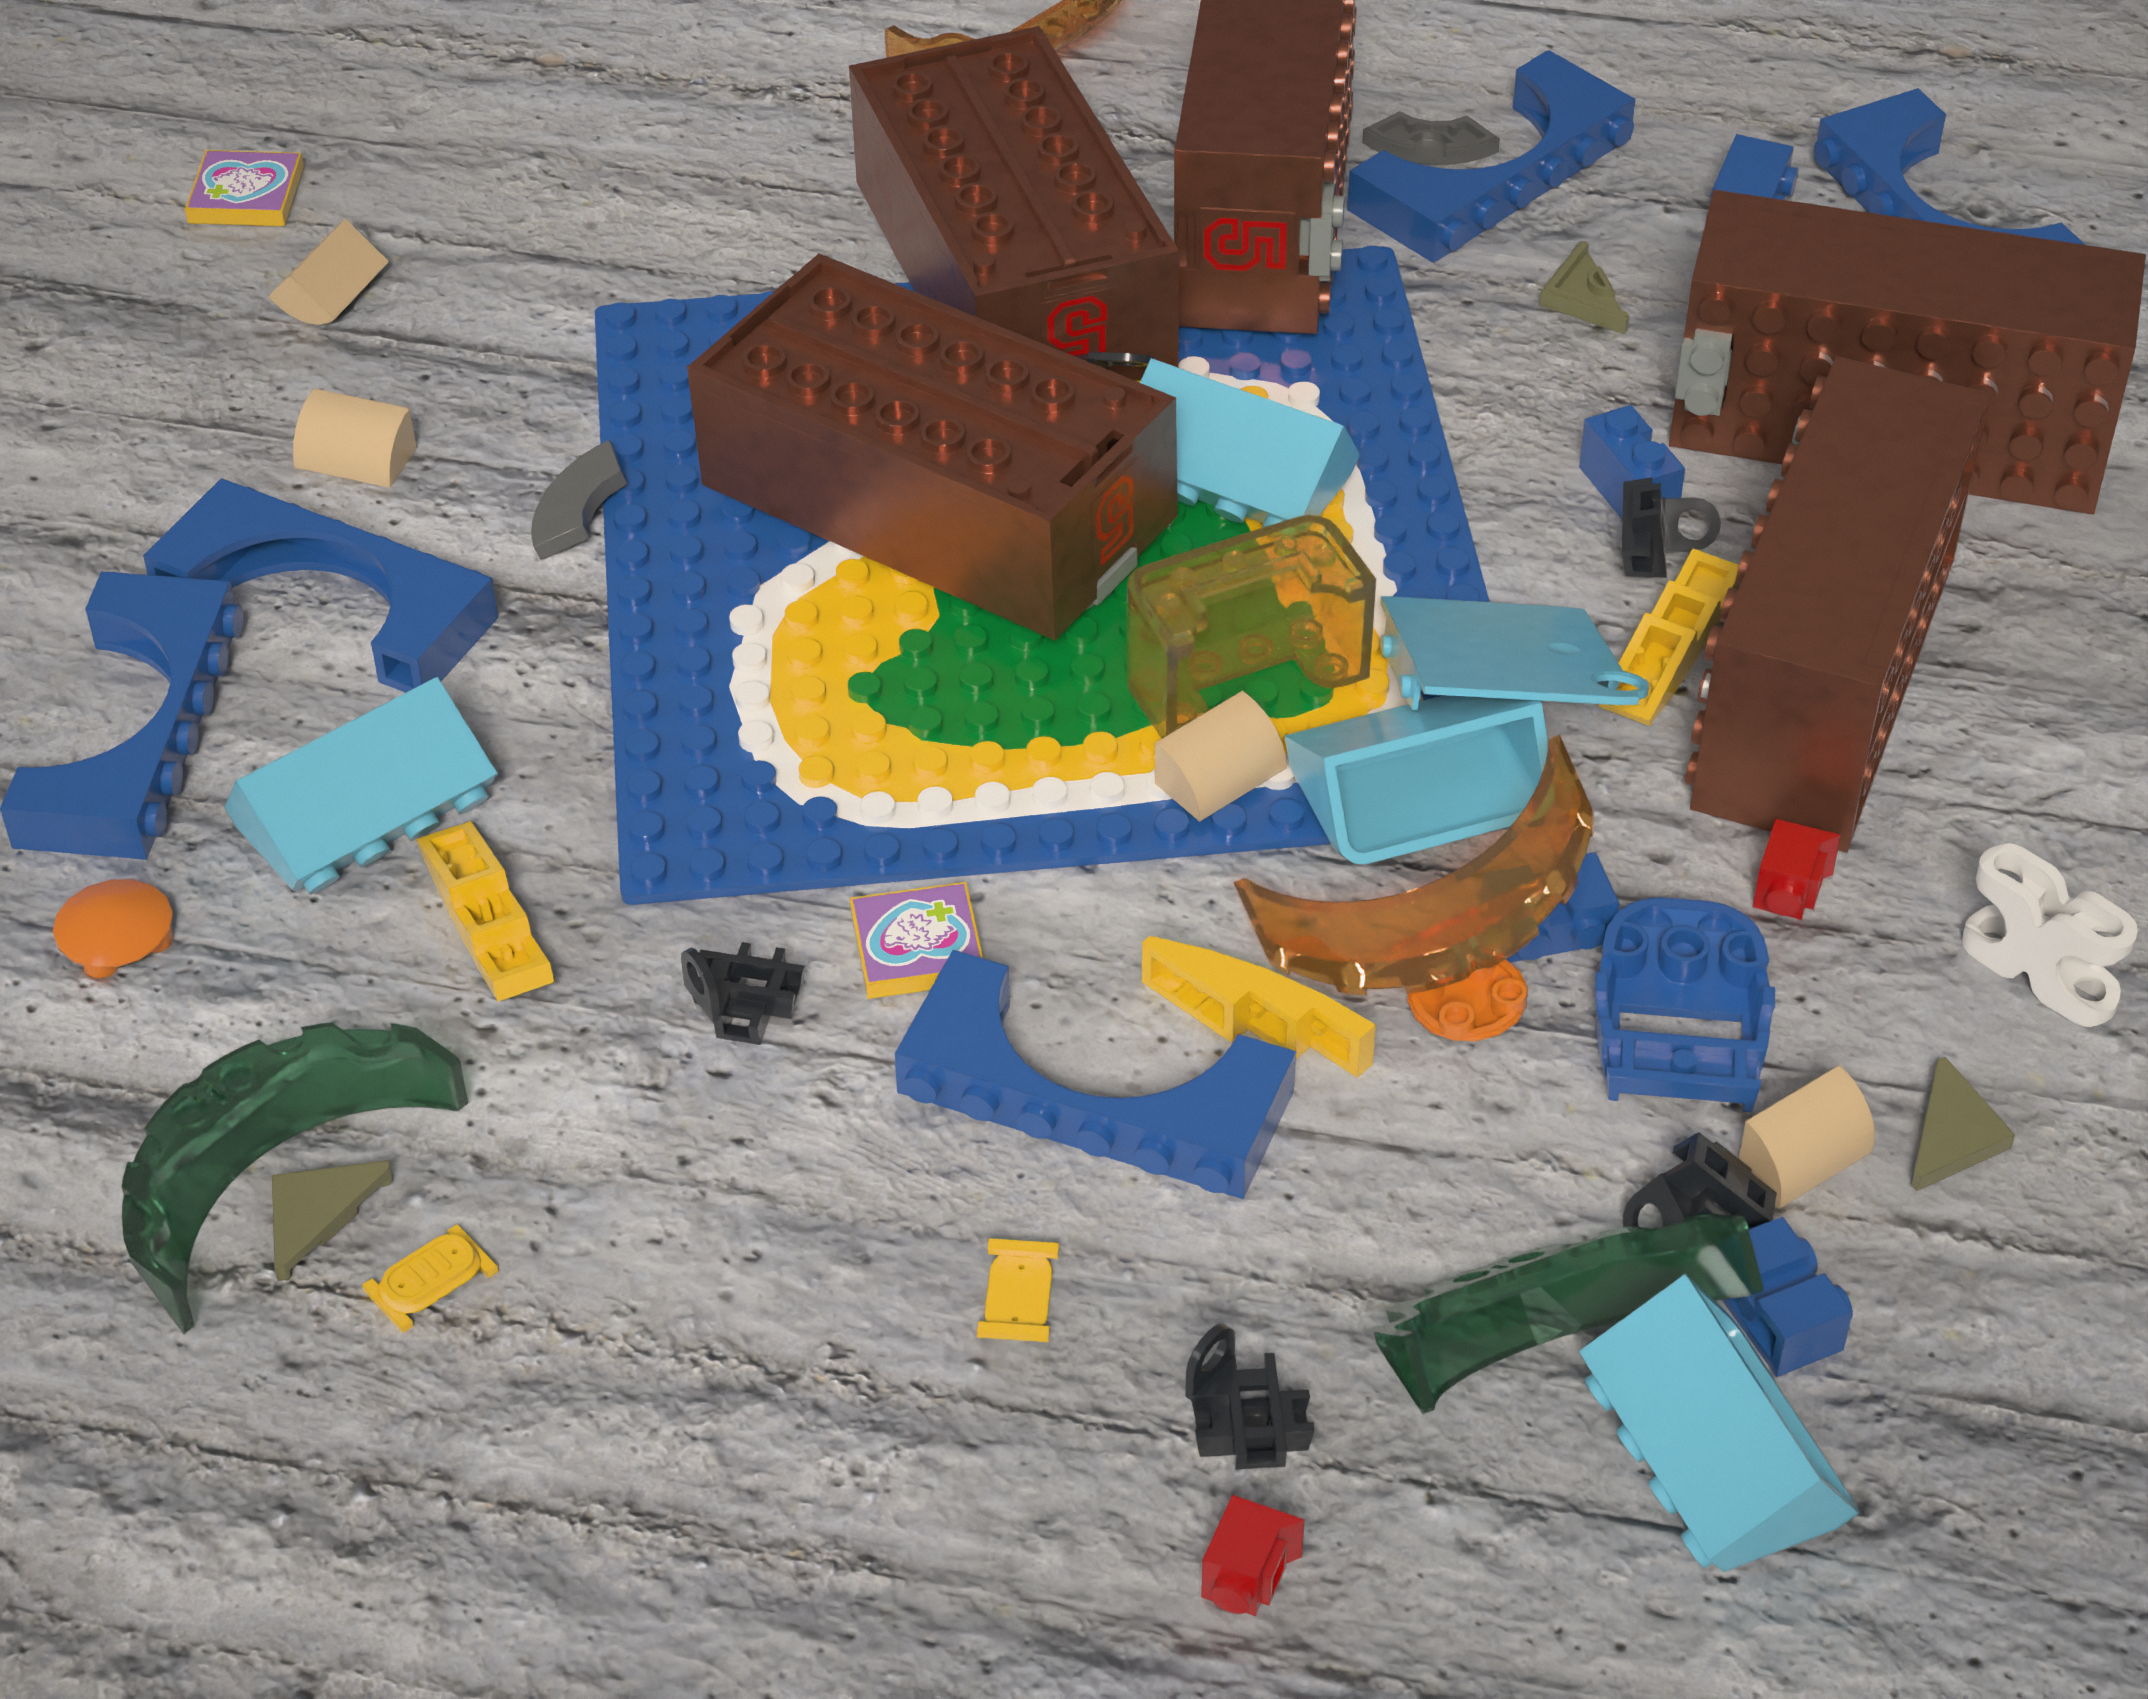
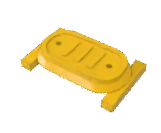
M456 1224L447 1230V1234L433 1239L389 1267L379 1284L371 1278L362 1284V1288L402 1333H405L414 1327L413 1321L406 1314L416 1313L429 1307L472 1279L478 1270L487 1278H490L499 1271L498 1266Z
M989 1238L988 1254L999 1256L995 1258L990 1267L984 1314L986 1322L978 1321L977 1338L1049 1342L1050 1326H1044L1048 1316L1052 1267L1047 1258L1058 1259L1059 1243Z

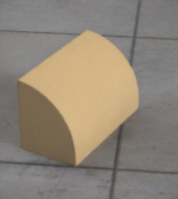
M345 218L299 263L268 297L284 312L302 322L315 325L327 324L332 322L389 261Z
M313 388L303 404L296 424L293 442L294 468L391 488L417 449L410 408Z
M1244 691L1232 696L1155 743V784L1199 822L1287 769L1285 751L1276 728L1265 711Z
M1838 1065L1745 1122L1739 1159L1752 1169V1174L1777 1192L1775 1206L1780 1209L1873 1151L1875 1128L1867 1101L1848 1072L1841 1065Z

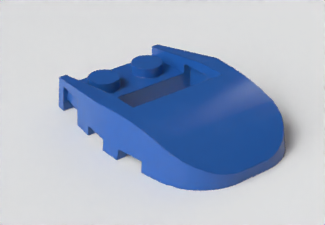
M1661 897L1635 901L1620 909L1613 916L1605 932L1602 945V960L1599 972H1596L1595 978L1596 1042L1608 1100L1618 1101L1619 1093L1742 1103L1743 1112L1753 1111L1762 1080L1760 1079V1074L1769 1043L1772 1013L1775 1008V987L1769 985L1766 970L1769 956L1765 939L1760 933L1758 926L1749 917L1730 906L1717 902ZM1620 1012L1741 1022V1040L1620 1030Z

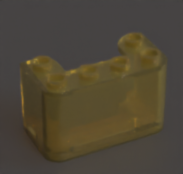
M1317 515L1298 516L1144 565L1134 570L1129 576L1127 584V685L1129 691L1162 739L1208 711L1207 705L1198 690L1292 659L1296 661L1309 680L1322 687L1338 688L1370 678L1376 577L1340 529L1331 520Z

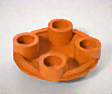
M110 879L87 886L70 897L56 914L53 935L58 949L72 962L82 964L84 972L88 976L105 978L114 974L120 966L139 961L150 953H158L167 949L173 942L174 937L171 928L173 912L167 897L155 886L134 879Z
M1484 940L1468 941L1461 949L1437 955L1428 962L1418 963L1409 971L1407 1001L1415 1020L1431 1033L1453 1041H1480L1499 1036L1517 1024L1527 1008L1528 986L1520 970L1505 958L1496 955L1494 945Z

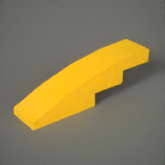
M1692 548L1675 582L1669 580L1652 613L1645 612L1619 661L1623 671L1636 674L1648 681V695L1643 699H1639L1638 705L1598 704V707L1645 725H1652L1707 644L1712 626H1717L1720 622L1722 605L1728 588L1738 589L1739 585L1736 584L1738 564ZM1619 682L1616 690L1632 691L1639 688L1628 683Z
M472 821L417 838L418 849L439 895L474 963L497 1002L554 983L550 962L531 934L526 913L509 890L504 868Z
M1149 936L1142 942V983L1229 1042L1233 1043L1238 1034L1243 1035L1249 1030L1267 1043L1296 1051V1059L1311 1047L1356 1078L1373 1065L1376 1024L1330 997L1267 968L1210 949Z

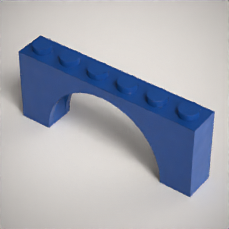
M1547 50L1516 69L1513 109L1529 120L1541 135V141L1534 148L1508 162L1475 169H1444L1425 166L1404 160L1382 150L1349 170L1347 211L1430 262L1435 263L1452 251L1458 250L1482 232L1493 228L1498 222L1520 208L1526 207L1531 201L1550 189L1559 186L1563 181L1580 170L1591 166L1596 160L1618 146L1624 145L1631 139L1634 130L1635 98L1554 52Z
M1919 88L1820 119L1817 141L1814 145V159L1868 213L2085 245L2062 222L2028 229L1986 227L1946 215L1917 196L1909 187L1903 175L1917 163L1939 154L1946 113Z
M223 478L213 485L143 555L147 575L230 581L231 588L258 577L298 570L331 572L363 582L378 592L390 605L385 623L371 641L378 682L405 693L435 677L442 681L498 619L492 577Z
M101 571L85 608L95 648L125 654L147 663L161 673L170 683L167 696L158 712L146 726L125 742L106 752L64 765L17 767L0 811L12 849L147 860L155 838L162 837L167 823L166 809L172 796H177L181 790L183 780L182 768L187 755H193L196 751L198 727L202 716L209 715L211 712L214 698L213 688L218 676H224L226 673L229 658L228 649L233 638H238L241 634L243 610L241 605L235 604L230 581Z
M952 950L895 1051L897 1093L909 1096L920 1103H932L967 1114L975 1120L990 1121L1023 1131L1037 1139H1049L1075 1147L1092 1156H1104L1139 1167L1150 1174L1169 1176L1198 1185L1212 1193H1224L1244 1200L1293 1095L1296 1051L1238 1034L1230 1048L1212 1067L1191 1081L1173 1089L1151 1095L1126 1098L1102 1097L1076 1092L1062 1087L1034 1071L1022 1060L1008 1041L1003 1029V1023L1010 1007L1009 966Z

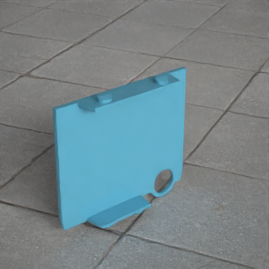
M1381 596L1380 605L1386 615L1385 635H1381L1379 641L1382 657L1388 659L1398 680L1401 697L1406 698L1411 710L1418 709L1421 689L1424 694L1608 705H1638L1639 699H1643L1648 695V681L1636 674L1623 671L1585 609L1562 606ZM1619 682L1628 683L1639 688L1632 691L1616 690Z

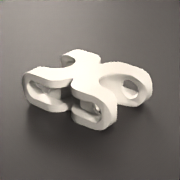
M2005 843L1986 850L1980 857L1976 883L1978 890L1994 905L1982 908L1967 919L1962 937L1964 949L1970 956L2001 977L2013 979L2022 971L2026 972L2029 976L2032 992L2039 1001L2075 1024L2093 1027L2112 1019L2117 1010L2121 990L2119 981L2104 966L2113 965L2131 953L2138 932L2135 920L2127 912L2096 892L2083 891L2074 899L2070 898L2064 877L2057 868L2021 846ZM1998 869L2016 873L2021 878L2022 883L1999 872ZM2095 931L2108 932L2115 937H2103ZM1984 933H1996L2002 939L1990 938L1985 936ZM2074 986L2096 997L2099 1001H2090L2080 997L2076 993Z

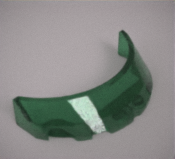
M333 1022L301 1027V1036L281 1040L266 1045L259 1039L224 1055L203 1068L202 1073L197 1079L181 1085L161 1105L145 1126L146 1138L140 1146L134 1161L127 1162L121 1185L124 1194L122 1201L123 1239L132 1265L183 1334L195 1326L187 1299V1277L191 1253L204 1220L227 1187L246 1168L269 1150L303 1131L334 1119L388 1108L412 1107L450 1111L461 1110L468 1104L461 1062L455 1054L416 1027L390 1023L392 1030L387 1031L376 1029H341Z
M1696 1215L1688 1216L1683 1221L1663 1227L1628 1226L1600 1232L1597 1237L1572 1244L1555 1243L1495 1261L1484 1267L1469 1270L1424 1289L1426 1297L1397 1303L1386 1311L1389 1324L1374 1326L1373 1332L1380 1351L1423 1415L1434 1411L1439 1398L1452 1386L1471 1374L1534 1346L1589 1328L1622 1320L1684 1274L1689 1276L1715 1301L1752 1296L1763 1292L1764 1287L1746 1219L1743 1216Z

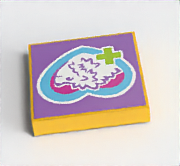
M205 150L185 207L187 222L191 224L285 226L304 168L302 153Z
M966 882L849 898L867 999L929 991L952 950L983 958Z

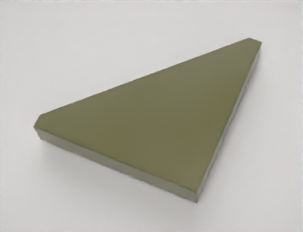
M1580 241L1541 290L1539 305L1625 335L1628 331L1629 315L1626 311L1621 310L1615 299V290L1600 266H1596L1590 256L1588 242Z
M1946 1057L1938 1059L1911 1183L1916 1191L2011 1149L2015 1134Z
M389 1160L272 1175L274 1268L278 1281L289 1280L291 1269L318 1243L324 1246L358 1214L357 1207L378 1187H385L391 1184L392 1171Z

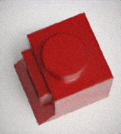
M1775 819L1759 869L1753 908L1802 920L1805 908L1814 910L1823 879L1833 875L1841 835Z
M1232 1495L1202 1559L1201 1597L1213 1601L1219 1608L1233 1614L1247 1613L1256 1616L1261 1603L1270 1606L1285 1572L1286 1564L1302 1558L1305 1519Z

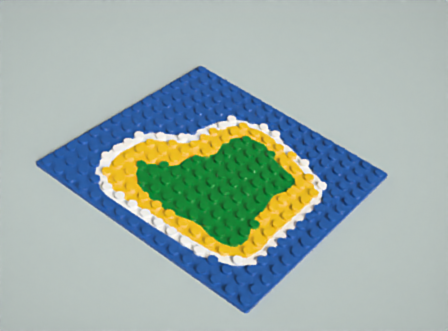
M1366 246L1363 248L1343 249L1341 272L1334 271L1333 285H1331L1329 314L1319 315L1317 334L1179 327L1178 368L1345 427L1359 451L1360 457L1349 479L1305 536L1294 534L1292 540L1288 541L1271 535L1262 528L1263 523L1245 517L1243 523L1226 519L1214 511L1215 506L1197 500L1195 506L1177 501L1178 516L1137 557V566L1098 606L1094 604L1091 608L1086 609L1056 640L702 485L687 366L774 291L760 294L716 295L707 298L665 299L662 301L628 304L620 302L603 305L595 310L600 444L610 440L627 481L625 487L608 496L603 502L619 878L621 899L628 905L1331 844L1290 768L1284 735L1408 704L1406 698L1401 697L1398 680L1388 659L1382 657L1379 641L1381 635H1385L1386 615L1380 605L1381 596L1490 602L1396 256L1390 247ZM910 282L894 283L914 291ZM1142 378L1135 379L1134 381L1140 383ZM1421 689L1419 701L1443 695L1424 694ZM1244 691L1265 711L1276 728L1285 751L1287 769L1199 822L1155 784V743L1232 696ZM1546 813L1534 821L1503 829L1540 826L1545 822Z

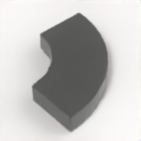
M1399 111L1364 128L1362 143L1377 152L1385 150L1413 163L1451 165L1480 160L1498 153L1500 138L1468 116L1448 121H1428L1411 117Z
M610 440L597 445L573 461L554 479L540 499L531 527L533 547L540 560L590 538L589 524L596 509L608 496L627 485L617 453Z

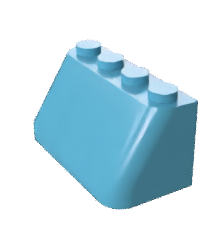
M1150 359L1140 381L1144 385L1176 397L1177 501L1191 506H1195L1197 500L1215 506L1214 511L1217 514L1237 523H1243L1245 517L1263 523L1262 528L1266 532L1278 538L1291 541L1294 534L1305 536L1349 479L1360 457L1359 451L1343 425L1158 360Z
M435 677L236 780L224 809L240 833L293 891L306 888L311 895L325 889L338 880L340 875L337 871L356 861L359 867H365L377 861L390 851L388 843L406 834L409 840L412 841L427 834L440 824L437 817L454 808H456L459 814H463L477 807L489 797L485 789L493 782L498 773L438 677Z
M1443 695L1419 701L1417 710H1411L1409 704L1284 735L1290 768L1331 845L1338 854L1356 864H1370L1534 821L1542 817L1550 809L1555 797V784L1542 702L1536 700Z
M1686 1274L1579 1351L1592 1374L1584 1379L1586 1385L1606 1411L1614 1408L1623 1422V1425L1616 1429L1617 1435L1638 1462L1646 1459L1656 1475L1648 1481L1651 1490L1671 1515L1677 1511L1689 1528L1681 1534V1537L1691 1554L1704 1568L1713 1563L1723 1572L1729 1571L1837 1530L1860 1514L1854 1499L1744 1333L1730 1315Z

